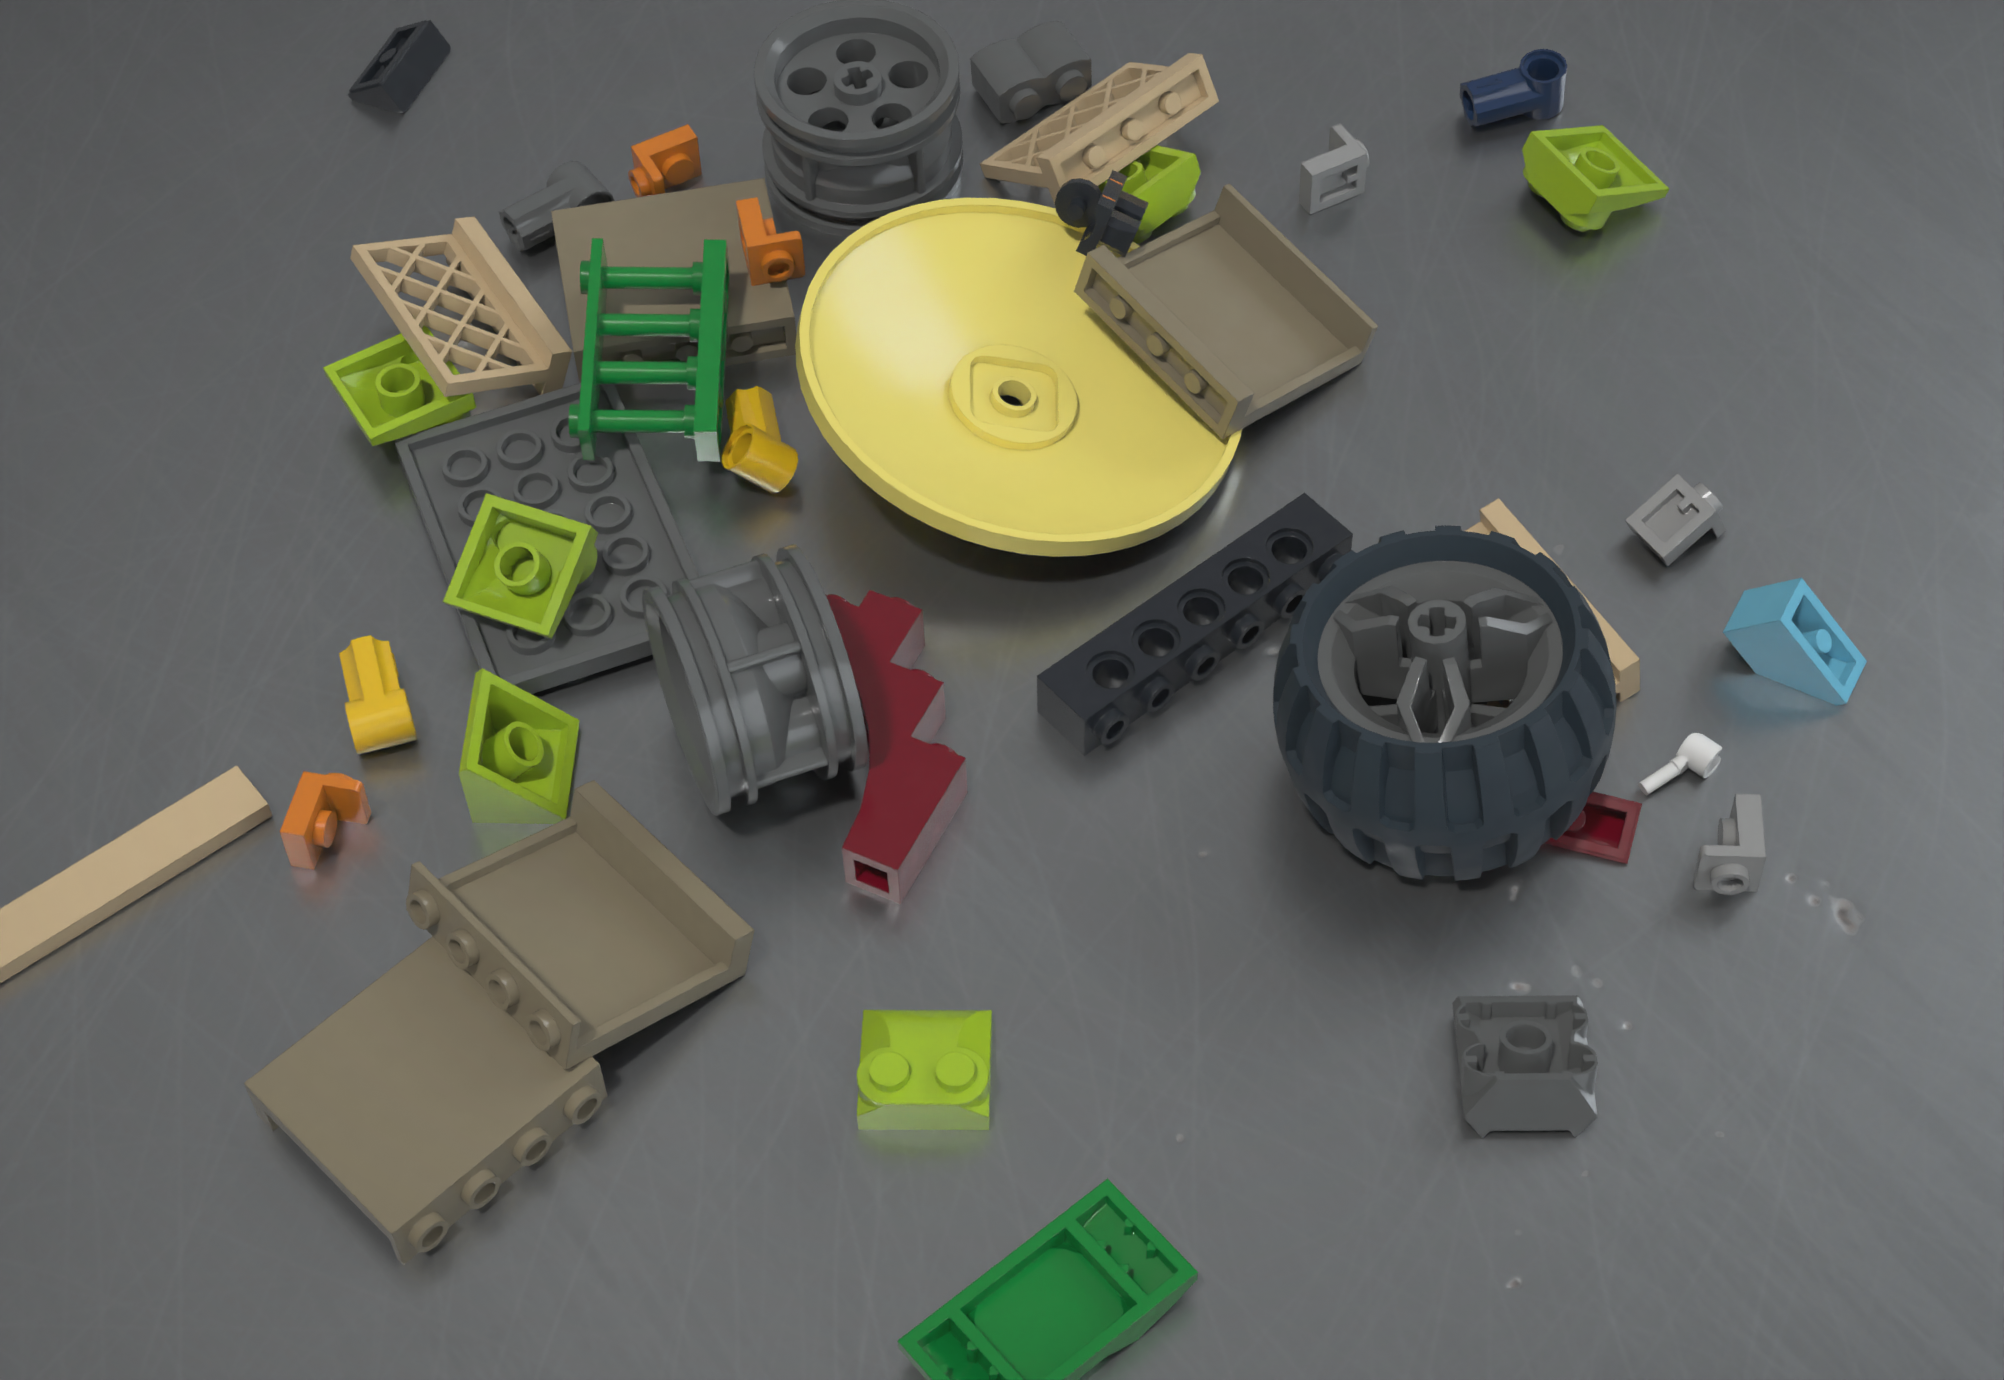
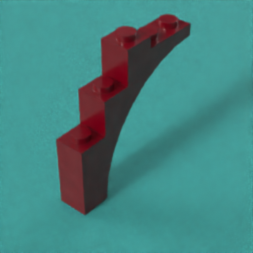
M872 590L868 591L859 607L850 604L841 596L828 594L826 597L844 642L858 690L869 751V772L861 808L842 846L845 882L901 904L968 793L966 757L958 755L946 745L940 743L930 744L946 719L944 682L935 679L923 670L911 669L925 647L923 610L914 607L905 599L899 597L890 598Z

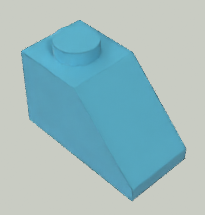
M1802 577L1744 590L1723 630L1724 635L1756 674L1836 706L1847 703L1867 662Z

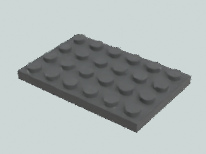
M581 383L394 440L398 457L448 587L486 493L591 525L598 532L594 543L597 549L596 566L592 574L585 581L577 585L552 639L456 608L479 669L483 668L530 694L652 655L643 613V591L658 586L667 596L672 594L673 581L682 578L691 580L699 577L637 434L597 433L595 460H583L579 438H570L569 406L570 404H579ZM600 384L599 410H626L614 384Z

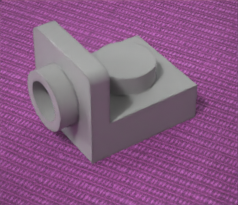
M1342 124L1330 128L1329 152L1317 155L1301 163L1299 203L1309 215L1365 192L1366 169L1369 167L1367 149L1362 141L1357 138L1354 139Z
M1678 473L1625 520L1628 527L1667 566L1708 530L1716 538L1726 531L1718 515L1723 505L1717 497L1701 482L1691 487Z
M1735 794L1730 817L1720 818L1718 845H1703L1700 847L1694 872L1695 889L1714 890L1725 895L1758 891L1766 860L1761 794Z

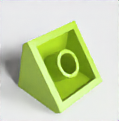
M483 668L475 673L459 768V777L472 823L556 824L566 819L580 720Z

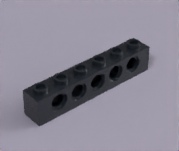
M1304 492L1037 675V712L1084 756L1101 744L1114 742L1124 733L1128 725L1148 711L1156 712L1168 703L1175 692L1192 680L1198 681L1208 676L1218 662L1238 648L1245 649L1251 646L1259 638L1263 630L1281 618L1292 617L1312 583L1320 584L1327 576L1332 564L1351 551L1353 533Z

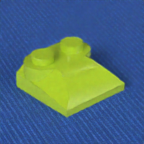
M1603 125L1531 131L1522 147L1525 162L1523 175L1528 181L1529 188L1535 194L1545 198L1561 214V219L1566 225L1578 231L1585 232L1589 229H1601L1612 211L1627 209L1665 198L1669 191V188Z
M1156 145L1119 171V173L1128 176L1122 191L1149 203L1133 239L1134 243L1138 244L1145 241L1151 236L1154 229L1170 217L1177 216L1187 210L1188 204L1196 196L1195 186L1201 174L1196 154ZM1108 179L1098 185L1101 192H1103Z
M423 326V332L434 337L429 328ZM402 333L323 367L325 376L371 446L470 417V411L476 408L473 393L448 397L443 395ZM451 361L446 362L453 375L460 374Z
M486 493L443 603L552 639L577 585L585 581L592 574L596 566L597 549L594 543L598 532L591 525Z
M863 1010L860 1064L857 1070L858 1130H989L992 1010Z

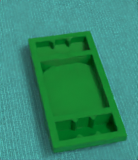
M1107 1178L897 1340L898 1348L926 1380H1079L1104 1358L1142 1337L1198 1279V1271Z

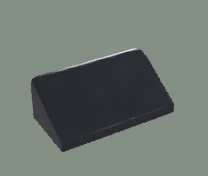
M424 20L396 28L350 88L348 96L353 101L391 112H406L448 56L451 47L431 20Z

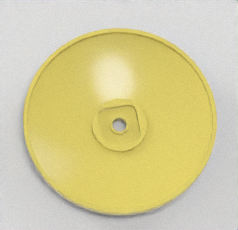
M956 198L916 204L886 214L849 235L829 254L817 270L808 287L798 321L795 350L796 368L801 391L810 414L820 432L838 457L859 479L877 494L908 515L957 538L993 549L1050 557L1087 556L1118 551L1157 538L1182 524L1213 495L1227 473L1240 441L1242 429L1222 439L1074 292L1086 258L1085 255L1076 252L1086 227L1077 228L1069 226L1060 219L1055 208L998 198ZM1132 241L1128 252L1141 246ZM1111 251L1117 258L1122 256ZM1010 395L1016 397L1022 406L1010 405L1004 402L1000 396Z

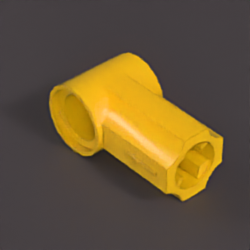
M759 386L745 390L736 389L725 401L730 436L723 449L722 465L727 470L767 492L777 493L786 487L792 479L798 464V453L795 448L781 441L772 394Z
M372 635L351 640L350 645L340 652L339 656L349 697V702L344 703L357 754L360 755L416 741L417 734L405 689L400 688L397 665L389 641L375 639Z

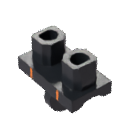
M1112 170L1103 192L1090 180L1082 178L1071 179L1059 189L1055 199V208L1060 219L1069 226L1077 228L1086 227L1076 252L1086 256L1098 244L1100 246L1105 245L1109 250L1124 257L1126 256L1149 204L1140 198L1122 191L1128 176Z

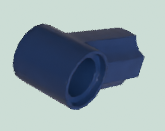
M1537 49L1527 53L1521 59L1518 68L1461 83L1460 99L1463 105L1464 116L1470 127H1477L1519 114L1537 120L1550 119L1558 115L1564 104L1567 75L1566 59L1556 51Z

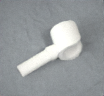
M1692 733L1683 741L1676 757L1640 781L1638 786L1642 793L1647 796L1676 776H1680L1687 768L1702 778H1707L1721 762V758L1718 755L1722 751V747L1703 734Z

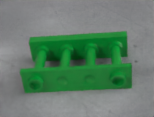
M592 238L590 261H581L580 263L581 294H588L579 404H570L569 435L570 438H579L583 460H595L597 433H684L685 439L695 440L697 461L720 462L730 285L727 240L704 239L703 262H693V267L608 266L603 238ZM607 289L693 290V295H701L700 309H690V314L606 313ZM604 336L690 337L691 343H698V356H688L687 362L602 361ZM600 384L687 385L688 390H696L695 405H685L684 410H599Z

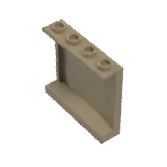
M765 178L551 211L579 383H581L588 295L581 294L580 263L581 261H590L592 238H603L608 266L693 267V262H703L704 239L727 240L730 285L725 366L796 355L795 343L797 334L795 316L787 280L751 286L740 240L736 208L737 200L758 197L763 219L773 218ZM607 289L606 313L690 314V309H700L701 295H693V290ZM604 336L602 361L687 362L688 356H698V343H691L690 337Z
M1230 183L1223 186L1213 211L1128 252L1125 257L1120 256L1117 258L1105 245L1088 252L1074 290L1222 439L1361 364L1378 328V325Z
M595 780L574 789L570 817L437 879L420 861L412 864L408 896L406 898V910L414 924L422 930H427L447 950L452 962L458 968L465 969L487 991L494 1005L499 1009L506 1010L527 1031L533 1044L538 1049L547 1051L565 1070L745 975L755 931Z
M433 936L244 1082L257 1115L272 1131L280 1127L390 1239L396 1257L403 1265L419 1252H427L438 1245L445 1237L451 1225L471 1209L481 1208L491 1201L503 1182L523 1166H531L538 1162L547 1153L555 1139L573 1124H582L590 1119L599 1109L602 1100L608 1096L600 1064L592 1056L565 1070L547 1051H542L533 1044L527 1031L506 1010L499 1009L494 1005L487 991L465 969L458 968L452 962L447 950Z

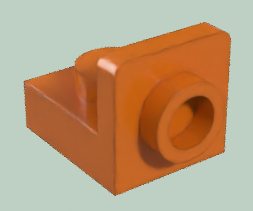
M689 124L631 146L634 169L628 171V176L637 198L663 194L667 188L702 175L698 137Z
M758 197L737 200L736 208L740 240L751 286L805 276L803 243L800 232L791 231L776 234L773 218L763 219Z
M303 771L280 829V835L291 866L314 870L322 848H329L334 840L337 820L360 824L368 823L371 809L364 784L361 781L341 773H328L324 775Z

